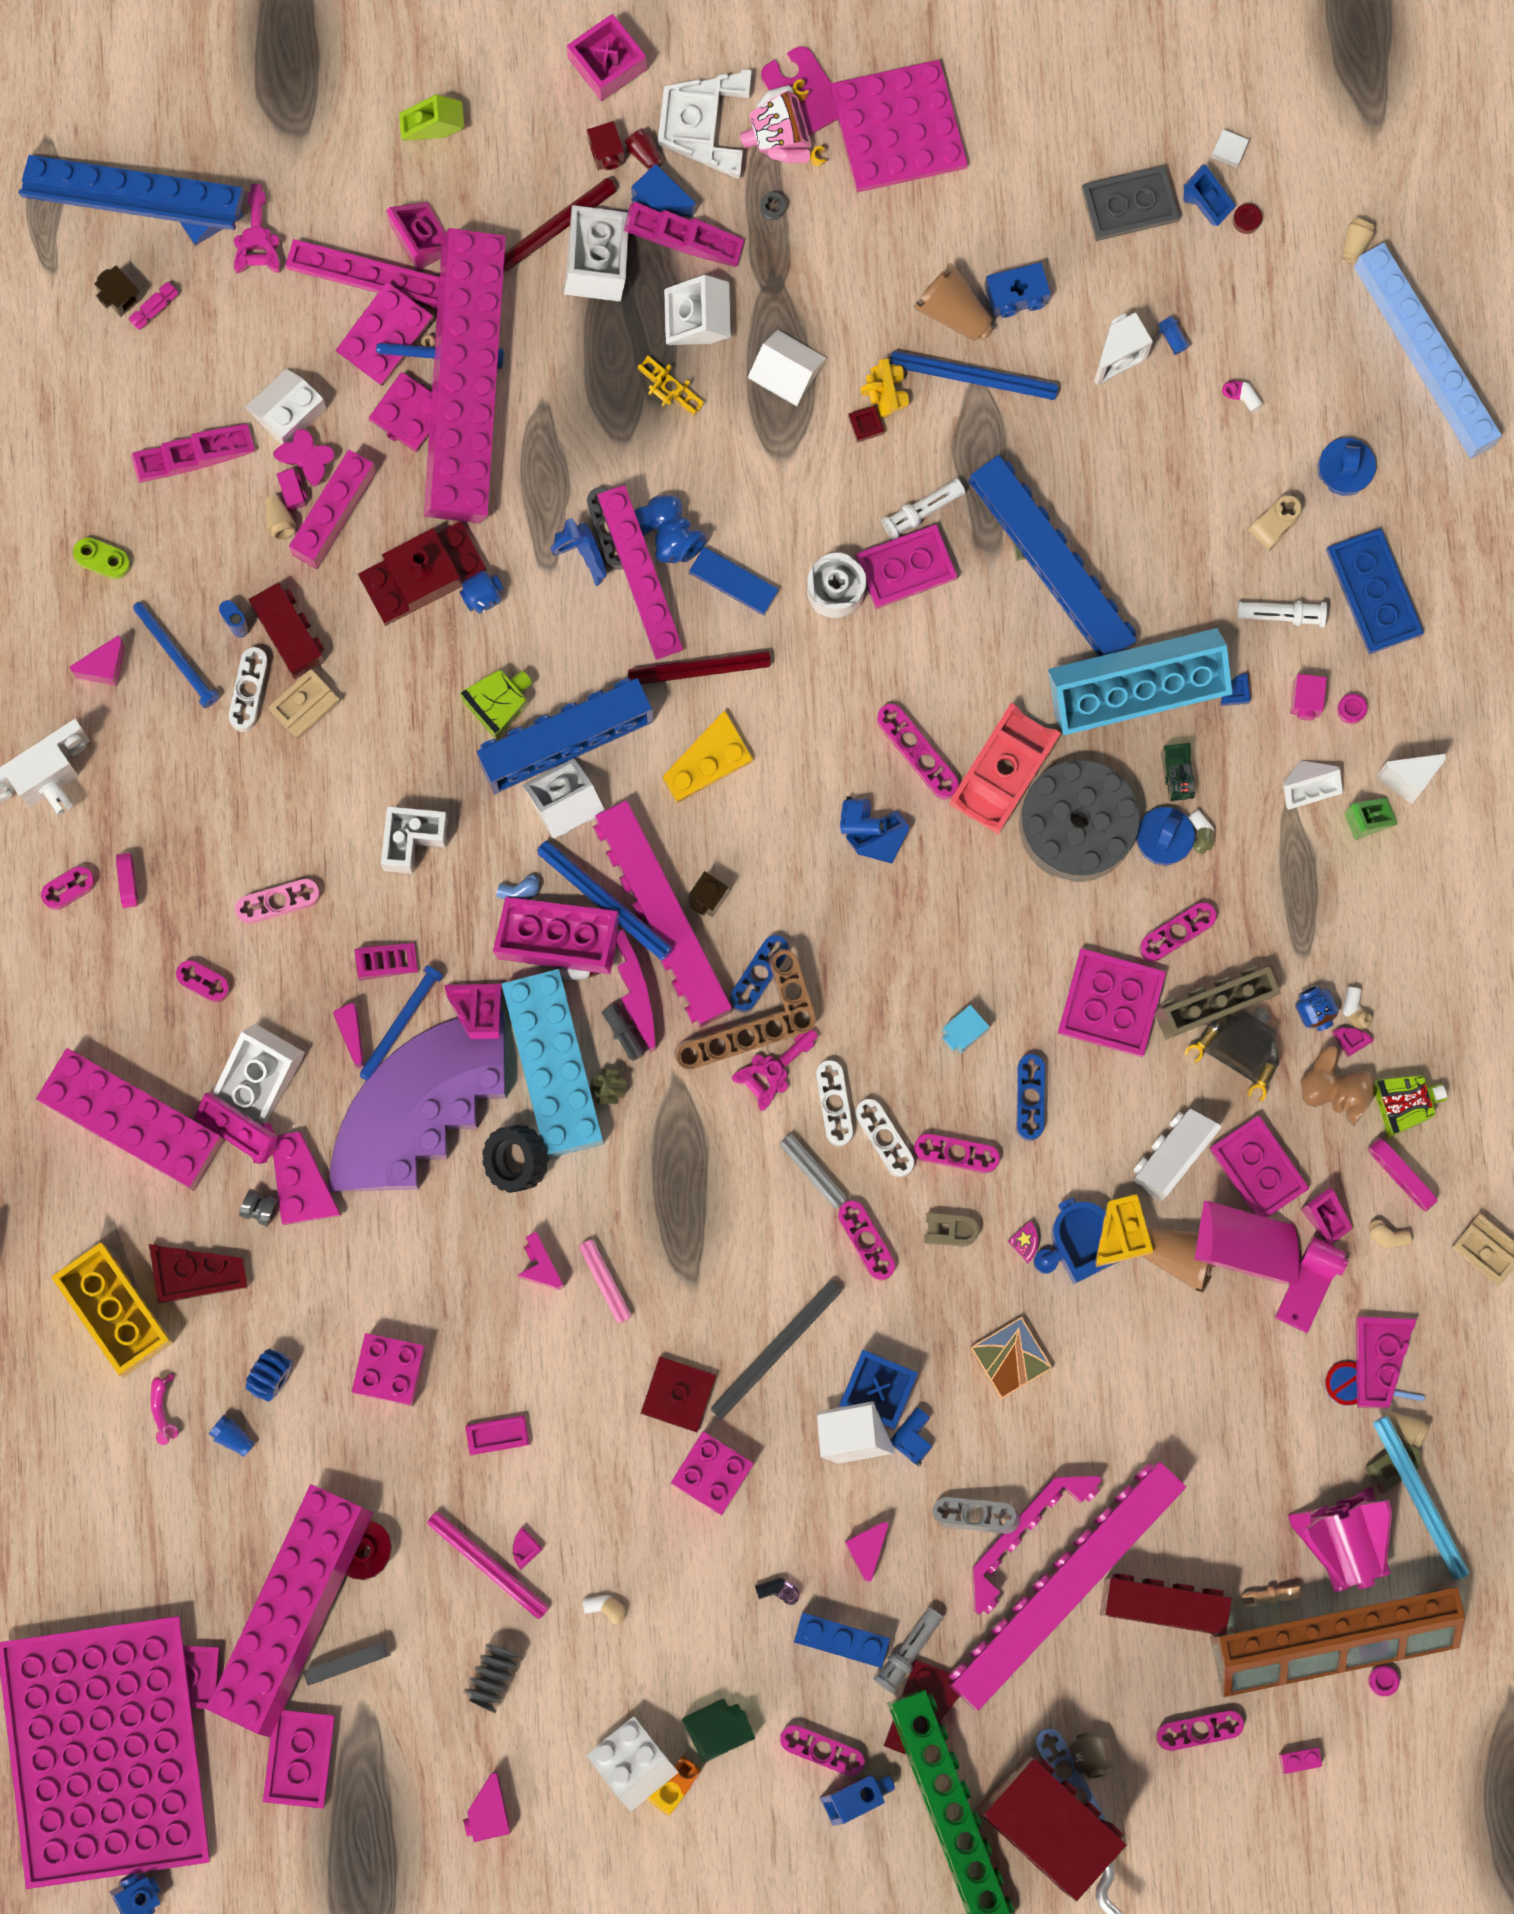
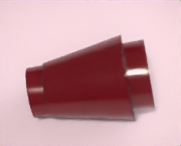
M643 128L635 131L624 141L628 146L626 150L648 170L655 164L660 167L664 163L650 133H646Z

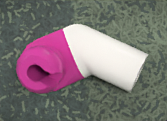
M1232 380L1226 382L1222 387V393L1225 397L1244 401L1250 412L1256 411L1263 405L1251 385L1247 382Z

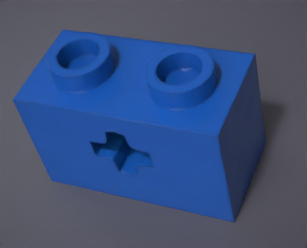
M1042 262L988 275L985 279L984 287L993 317L1000 315L1002 318L1012 317L1018 311L1028 308L1029 311H1036L1045 307V304L1049 302L1051 293ZM1014 289H1018V292L1023 293V295L1018 296L1017 292H1013Z

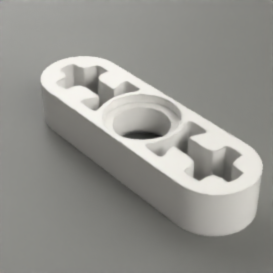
M256 647L245 650L241 656L230 705L229 721L232 727L239 732H247L256 724L269 662L265 652ZM254 655H258L259 660L262 662V664L255 666L254 671L255 676H260L259 679L250 675L251 665L247 662L248 659L252 660ZM247 682H252L257 686L256 693L251 697H245L240 693L242 685ZM238 700L245 704H254L253 707L247 705L246 714L250 719L244 720L243 724H239L238 719L235 718L236 715H241L243 709L241 703L237 704Z
M828 1060L818 1066L816 1080L826 1138L830 1144L842 1147L850 1142L853 1128L843 1070L837 1062ZM827 1067H831L832 1072L838 1073V1075L834 1076L833 1083L834 1088L840 1085L841 1090L833 1089L826 1093L823 1092V1088H829L828 1079L821 1076V1074L825 1073ZM833 1095L839 1096L843 1101L842 1109L837 1112L830 1111L826 1107L828 1097ZM845 1114L846 1119H840L841 1128L843 1130L847 1129L848 1133L844 1134L843 1140H838L837 1136L831 1135V1132L835 1131L836 1128L835 1120L829 1122L828 1117L837 1118Z
M873 1099L861 1101L855 1112L859 1125L888 1171L895 1177L907 1176L914 1166L913 1156L881 1105ZM863 1107L875 1108V1120L879 1123L883 1119L885 1124L877 1126L873 1132H870L868 1128L873 1127V1123L868 1117L865 1119L861 1117L864 1113ZM887 1130L893 1135V1142L889 1146L884 1147L877 1143L876 1135L879 1131ZM897 1144L901 1148L896 1150L899 1158H906L908 1160L905 1164L906 1170L904 1171L901 1168H893L892 1165L895 1163V1158L892 1153L888 1157L884 1154L893 1150Z

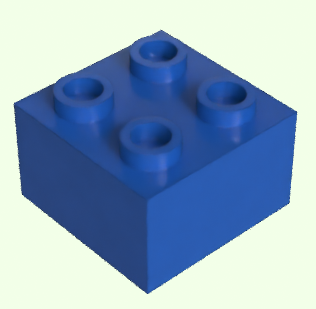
M862 1349L838 1408L873 1401L884 1427L894 1431L918 1373Z

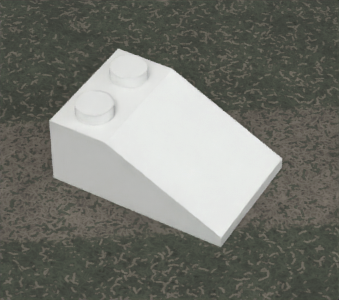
M572 205L565 268V295L621 302L626 278L628 232L623 231L628 212Z
M253 1024L241 1032L213 1094L258 1124L266 1123L292 1081L305 1052L257 1024Z

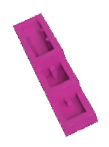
M637 202L630 204L623 231L662 246L732 267L738 265L744 239L698 219L687 220L666 210L658 212Z
M248 424L193 433L190 438L165 442L159 448L133 452L131 459L138 483L223 463L253 453L255 448Z
M621 930L617 933L616 946L626 962L617 966V970L630 992L621 997L622 1004L650 1053L656 1050L653 1013L647 985L632 946L624 930Z

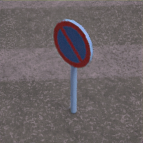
M1340 1362L1327 1372L1325 1389L1328 1396L1335 1403L1342 1406L1357 1404L1356 1364L1353 1362ZM1395 1390L1393 1396L1412 1400H1425L1423 1395Z

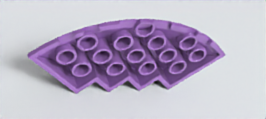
M501 1010L500 1039H470L460 1020L455 1018L415 1036L396 1049L377 1067L371 1078L366 1080L360 1088L341 1123L330 1166L329 1189L331 1192L419 1190L418 1160L448 1159L447 1130L477 1129L476 1100L506 1099L504 1010Z

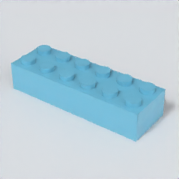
M1217 628L1048 669L1055 719L1063 735L1232 695L1227 644Z
M559 969L501 983L539 1134L543 1138V1143L548 1150L547 1157L553 1158L604 1145Z

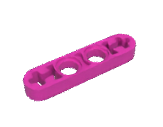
M894 704L883 706L877 715V724L937 798L942 800L952 798L958 788V779L901 708ZM886 712L890 715L894 713L897 715L895 722L899 727L903 723L906 725V727L898 731L896 736L893 735L896 727L891 722L884 723V713ZM906 733L913 734L917 739L916 745L912 748L904 747L900 742L902 735ZM922 756H931L935 761L934 768L927 771L921 769L918 764L919 759ZM939 768L943 770L939 774L944 782L948 780L952 782L950 785L951 791L949 792L946 789L942 791L938 789L940 781L936 776L933 780L928 778L935 775Z

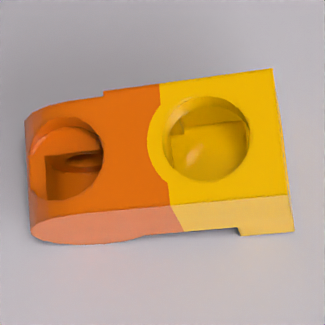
M684 1755L674 1765L678 1773L647 1799L648 1802L668 1817L678 1806L702 1771L700 1767Z

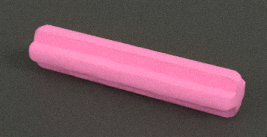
M588 1240L579 1246L580 1251L616 1321L622 1323L631 1317V1313L595 1242Z

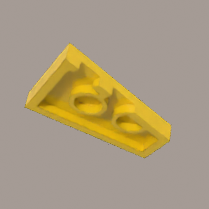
M725 710L662 776L676 804L753 762L750 753Z

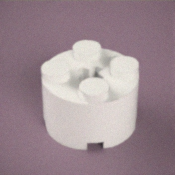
M829 553L822 556L810 569L807 580V596L816 613L830 618H841L857 611L864 597L866 586L865 572L861 565L847 554ZM838 582L840 589H834L832 583Z

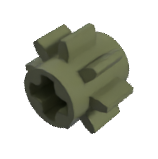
M599 1069L598 1075H595L590 1082V1091L593 1096L598 1097V1104H619L618 1098H622L627 1090L626 1081L623 1077L619 1076L618 1069Z

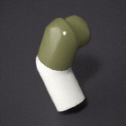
M1197 810L1188 819L1198 831L1197 840L1194 841L1193 848L1197 853L1204 854L1214 846L1215 830L1204 815Z

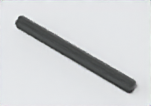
M829 1281L711 1407V1411L719 1419H723L839 1296L842 1291L841 1288L834 1281Z

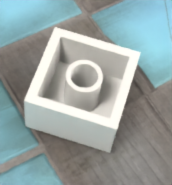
M634 1716L586 1755L630 1812L678 1773Z

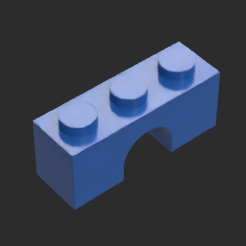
M801 1613L793 1642L882 1668L890 1638Z

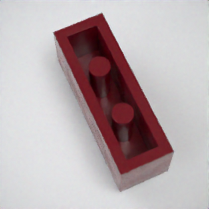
M278 582L248 599L294 680L307 673L310 669L325 663L322 657L325 649L319 638L316 636L312 639L307 631L311 625L304 613L297 614L293 605L297 602L289 588L283 590Z

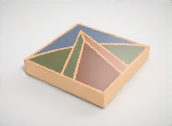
M1022 1317L970 1347L1000 1399L1005 1398L1053 1369Z

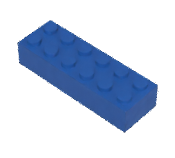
M630 678L623 679L614 685L615 688L604 693L603 690L597 691L587 697L588 701L579 705L576 702L570 703L561 708V713L552 717L549 714L544 715L534 721L535 725L526 729L523 727L515 728L507 733L508 737L499 741L491 739L481 744V749L476 752L479 764L493 794L495 795L653 723L652 708L638 678L632 681Z

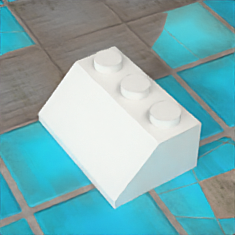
M1189 1109L1185 1115L1181 1111L1169 1124L1173 1128L1167 1137L1161 1134L1151 1147L1155 1151L1149 1160L1143 1157L1133 1169V1172L1137 1175L1132 1181L1159 1203L1167 1197L1222 1127L1192 1109Z

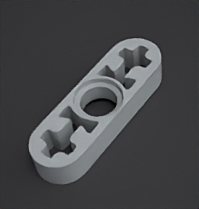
M943 1497L937 1500L933 1506L934 1518L947 1528L1009 1534L1014 1532L1020 1524L1019 1513L1008 1503ZM948 1506H950L954 1512L961 1513L962 1521L958 1514H948L947 1518H945L942 1511H947ZM973 1509H983L984 1516L979 1522L973 1523L969 1521V1514ZM991 1512L995 1517H1004L1007 1512L1011 1520H1006L1003 1525L999 1519L991 1518Z

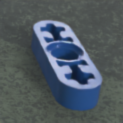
M772 935L766 938L737 982L730 996L731 1005L736 1011L741 1013L751 1011L772 981L773 976L769 963L759 958L763 956L767 959L770 954V948L767 947L769 944L774 946L776 943H780V949H789L788 943L783 937ZM786 954L777 958L776 967L778 970L786 959ZM756 966L764 967L768 971L767 979L762 982L753 980L751 977L752 969ZM747 980L751 986L760 988L757 993L752 989L749 994L751 1003H743L741 1006L738 1004L739 998L736 995L738 993L742 995L745 993L748 985L743 983Z
M1035 1054L1025 1055L1017 1066L1016 1130L1018 1135L1026 1141L1038 1139L1044 1130L1045 1065L1043 1060ZM1029 1061H1033L1034 1066L1039 1067V1070L1033 1074V1082L1039 1081V1085L1033 1083L1022 1085V1080L1028 1081V1071L1023 1070V1066H1027ZM1029 1089L1036 1091L1039 1095L1038 1103L1033 1106L1026 1105L1022 1100L1024 1091ZM1022 1110L1028 1112L1039 1110V1115L1033 1114V1124L1038 1125V1129H1035L1032 1135L1028 1134L1027 1129H1022V1125H1025L1028 1121V1113L1022 1115Z

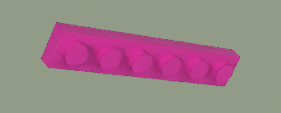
M295 239L292 241L285 264L287 270L378 293L384 284L388 282L415 303L436 309L438 307L439 277Z
M622 485L597 494L655 660L683 651L626 486Z

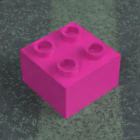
M613 13L567 45L568 60L601 102L647 70L646 55Z
M365 1333L352 1393L413 1407L426 1347L420 1344Z
M703 1431L670 1483L722 1516L754 1463Z

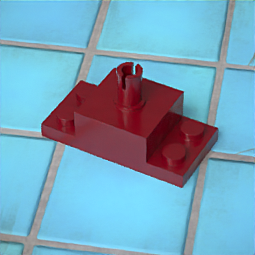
M460 521L438 533L432 528L383 553L382 562L358 573V577L382 622L387 626L461 588L464 580L480 571H487Z

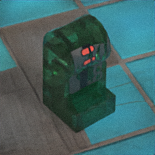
M1190 743L1167 745L1161 751L1165 785H1167L1170 801L1194 799L1195 788L1191 766Z

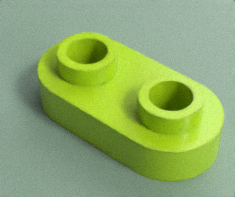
M80 539L73 548V556L81 567L105 577L120 579L126 576L130 570V561L124 551L96 539ZM85 548H92V553L85 556L83 555V550ZM117 558L119 563L116 566H110L109 562L111 559Z

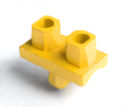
M880 359L879 364L870 369L871 374L865 376L867 384L860 387V394L862 396H869L871 404H877L880 418H888L894 411L905 409L909 405V398L906 391H895L894 384H899L903 381L902 366L889 364V359Z

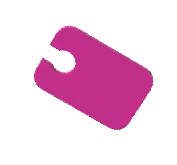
M799 46L787 52L791 62L795 63L799 69L795 77L786 78L782 76L776 60H773L762 68L761 78L768 90L787 85L793 87L798 79L805 81L804 87L797 88V90L800 92L809 90L808 97L804 101L799 102L808 135L810 136L835 122L838 118L830 91L831 82L812 52L806 47Z

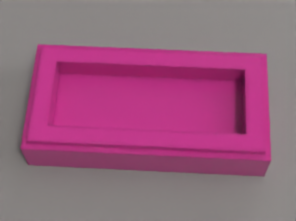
M525 1415L465 1425L470 1456L530 1445Z

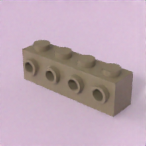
M1257 965L1241 971V978L1232 981L1231 976L1214 982L1216 988L1206 991L1203 986L1188 992V999L1179 1002L1178 998L1175 997L1161 1003L1163 1009L1155 1012V1016L1165 1040L1281 994L1270 966L1261 970L1258 969Z

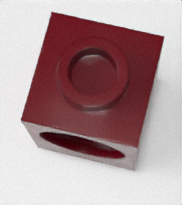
M614 121L587 129V140L597 170H613L625 162L624 150Z

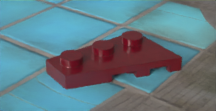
M914 1660L912 1672L908 1676L901 1697L919 1689L926 1690L927 1694L931 1693L938 1709L934 1714L937 1722L940 1723L960 1696L948 1686L952 1681L949 1677V1672ZM923 1716L916 1717L913 1721L915 1732L921 1733L925 1730L927 1726L926 1719ZM892 1720L883 1746L906 1755L895 1723Z

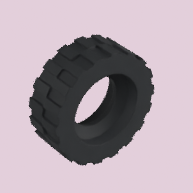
M513 1125L496 1129L497 1131L492 1132L489 1135V1139H486L485 1147L482 1150V1163L485 1167L486 1176L491 1180L490 1182L496 1185L497 1189L505 1190L509 1193L536 1187L537 1183L542 1182L543 1176L547 1173L548 1150L543 1143V1138L537 1134L536 1130L530 1129L526 1125ZM511 1144L519 1145L524 1154V1169L520 1173L512 1172L506 1161V1150Z

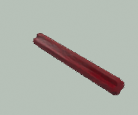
M605 178L508 249L504 254V271H509L569 227L572 205L595 208L614 194L616 186L610 178Z
M759 651L632 668L628 670V678L631 681L638 678L641 685L768 668L771 666V656L769 651Z

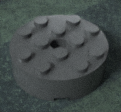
M1086 760L1063 762L1043 772L1029 788L1019 817L1021 840L1032 861L1049 875L1071 880V882L1091 881L1112 872L1128 855L1139 828L1137 801L1126 781L1112 769ZM1073 816L1082 817L1086 820V826L1082 828L1074 826L1071 818Z

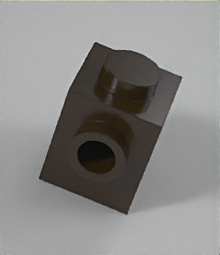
M116 265L112 269H106L100 273L97 281L94 283L98 294L95 295L96 298L106 309L111 306L120 317L142 300L139 289Z
M704 871L688 894V902L691 903L690 907L703 916L708 914L713 918L728 896L729 887Z

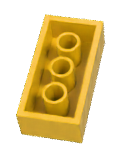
M102 1242L51 1276L119 1376L126 1377L173 1343L112 1253Z

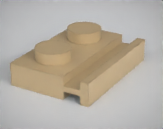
M310 669L277 698L268 709L298 740L340 702V699Z
M1481 1214L1477 1215L1475 1220L1452 1247L1454 1251L1497 1286L1501 1285L1514 1269V1241Z

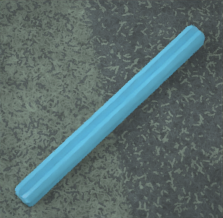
M1387 1416L1380 1417L1373 1422V1425L1448 1570L1456 1580L1466 1577L1469 1574V1570L1390 1418Z

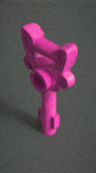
M251 184V192H247V203L251 205V228L245 229L242 232L243 236L237 235L234 238V245L238 249L234 260V270L238 274L248 268L247 266L267 265L271 271L279 273L280 264L275 248H278L280 245L279 237L271 235L270 230L267 228H262V205H266L265 192H262L261 184ZM253 249L266 251V254L247 253L248 251Z
M811 1029L807 1033L798 1035L794 1039L795 1043L777 1060L770 1056L764 1059L761 1055H755L751 1061L753 1066L736 1072L731 1078L732 1081L737 1084H745L758 1098L759 1110L765 1111L774 1099L775 1093H785L788 1088V1084L785 1081L787 1072L784 1068L803 1051L807 1053L815 1046L813 1042L818 1038L817 1034ZM759 1074L766 1077L769 1088L766 1090L753 1075Z

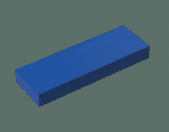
M703 547L689 570V574L763 616L779 592V589L705 547Z

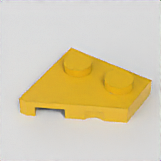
M1138 1195L1108 1201L1095 1262L1096 1267L1152 1254L1153 1248Z

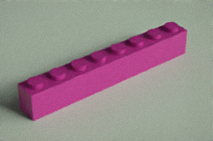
M627 800L595 815L597 824L593 826V829L600 842L606 841L610 849L606 851V855L613 868L619 867L623 875L619 877L620 883L626 893L631 892L636 901L632 903L636 915L639 919L644 917L649 928L671 946L672 952L666 959L660 960L665 971L671 970L675 980L671 981L672 986L678 997L684 996L688 1004L684 1009L691 1023L697 1021L699 1027L702 1028L732 1013V1007Z

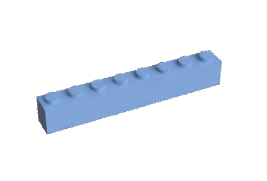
M1385 243L1360 255L1354 269L1470 459L1496 446L1502 436Z

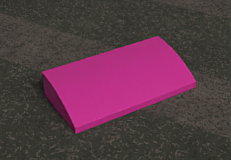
M505 897L493 953L498 960L611 974L617 940L619 913L613 910Z
M1204 1201L1194 1260L1280 1284L1298 1283L1299 1248L1294 1225L1214 1202Z

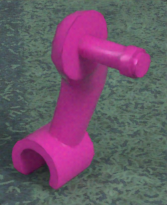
M173 1374L167 1375L163 1380L155 1377L151 1382L150 1406L159 1430L156 1433V1441L160 1445L169 1443V1438L165 1433L171 1439H175L179 1433L174 1425L168 1424L163 1409V1397L166 1392L165 1385L175 1379Z

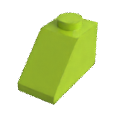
M435 94L399 112L401 140L445 138L464 129L462 101Z

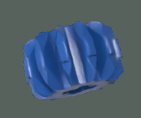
M270 1348L265 1350L263 1354H260L259 1359L250 1370V1374L246 1379V1390L259 1399L268 1402L273 1400L288 1380L292 1361L279 1351Z

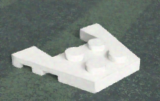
M742 70L741 73L728 76L727 74H722L714 79L704 81L698 79L664 86L658 145L740 179L743 150L715 148L713 146L719 96L749 98L752 70Z

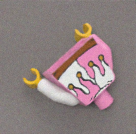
M796 80L793 87L787 85L766 92L756 105V109L749 115L752 128L740 133L741 142L746 149L757 145L759 151L768 155L771 159L786 163H808L810 160L813 165L822 166L826 162V159L819 160L815 156L817 152H825L826 149L823 146L815 147L812 152L808 150L812 146L799 101H804L808 97L809 90L804 92L797 90V88L804 87V80Z

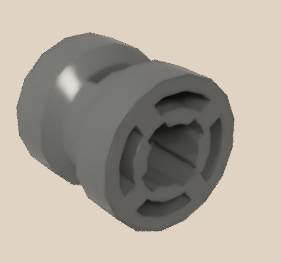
M250 1189L244 1198L239 1216L245 1219H256L258 1224L268 1227L274 1217L279 1200L270 1196L267 1198L262 1197L259 1192Z

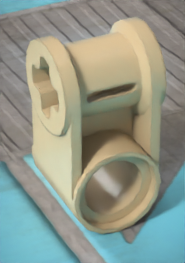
M1293 496L1281 497L1266 513L1262 514L1253 523L1248 533L1270 551L1298 520V516L1301 513L1300 502ZM1288 508L1292 510L1291 514L1283 515L1281 513L1282 510H1287Z

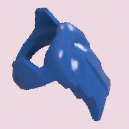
M573 518L567 519L564 532L561 531L555 534L554 544L550 548L553 556H557L577 548L590 569L595 586H598L602 579L606 577L607 570L596 539L586 523H579V526H577Z

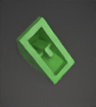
M1387 797L1354 803L1344 813L1355 840L1398 824Z

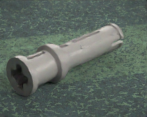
M928 1607L898 1652L889 1655V1662L880 1675H875L873 1680L891 1694L896 1695L898 1692L897 1686L906 1674L912 1672V1662L940 1622L943 1621V1616Z

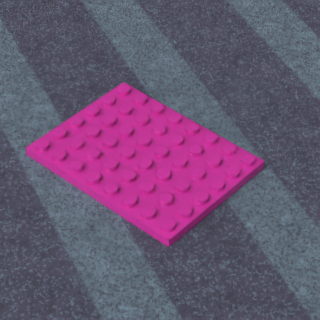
M175 1616L0 1642V1676L26 1889L128 1875L135 1872L142 1873L210 1863L211 1858L181 1617Z

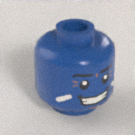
M480 571L464 580L462 583L463 590L459 592L470 612L475 610L481 614L501 603L502 596L500 592L504 590V587L496 574L491 577L487 571Z

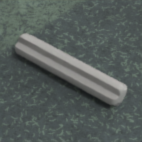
M792 1134L786 1136L780 1142V1146L834 1208H839L847 1200L844 1193Z

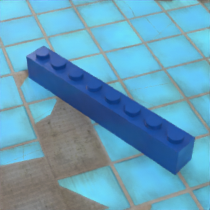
M998 455L972 473L968 481L1013 543L1022 552L1027 562L1097 656H1104L1133 647L1137 641L1135 630L1129 622L1121 620L1117 614L1119 610L1116 604L1110 598L1106 599L1101 593L1102 587L1099 581L1093 575L1089 576L1086 573L1081 557L1076 552L1072 553L1066 546L1067 539L1059 529L1054 530L1049 523L1050 517L1042 506L1037 507L1031 499L1033 494L1025 483L1020 484L1014 476L1016 472L1008 460L1003 461Z

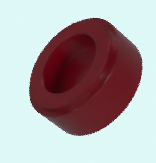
M1253 204L1240 205L1233 215L1235 229L1243 234L1254 233L1262 222V213Z

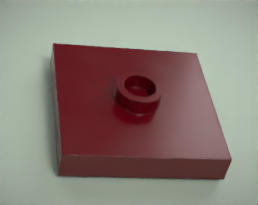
M659 1356L640 1414L697 1433L716 1375Z

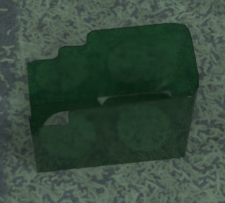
M720 1699L681 1719L702 1763L756 1739L746 1712L741 1710L738 1704L728 1706L725 1699Z

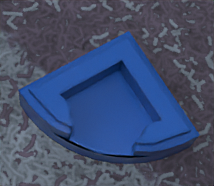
M1247 673L1238 675L1231 680L1232 695L1221 697L1220 706L1249 704L1251 702Z

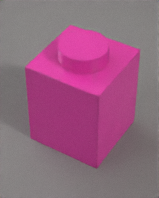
M1297 674L1293 681L1290 714L1297 715L1298 719L1307 721L1314 720L1315 717L1319 718L1324 708L1327 677Z

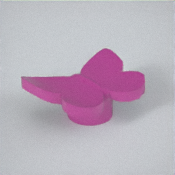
M299 429L294 433L293 443H283L275 449L273 456L277 461L284 464H298V467L303 470L309 483L317 487L325 475L326 469L324 465H328L334 460L335 453L328 446L314 445L311 434L306 430Z

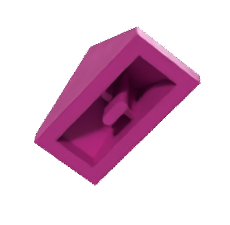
M118 635L69 666L76 679L117 686L125 645Z
M1328 1188L1301 1209L1324 1241L1330 1245L1353 1229L1334 1190Z
M882 1522L844 1542L862 1578L866 1582L872 1581L889 1523Z

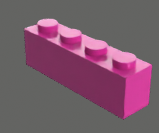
M348 449L290 543L289 548L292 556L318 569L374 478L376 470L373 462Z

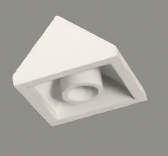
M777 330L763 343L748 375V379L797 407L827 358Z
M1445 754L1387 761L1377 774L1378 780L1412 804L1445 762L1446 756Z
M873 1401L818 1412L817 1423L820 1456L822 1458L840 1464L894 1453L892 1443Z

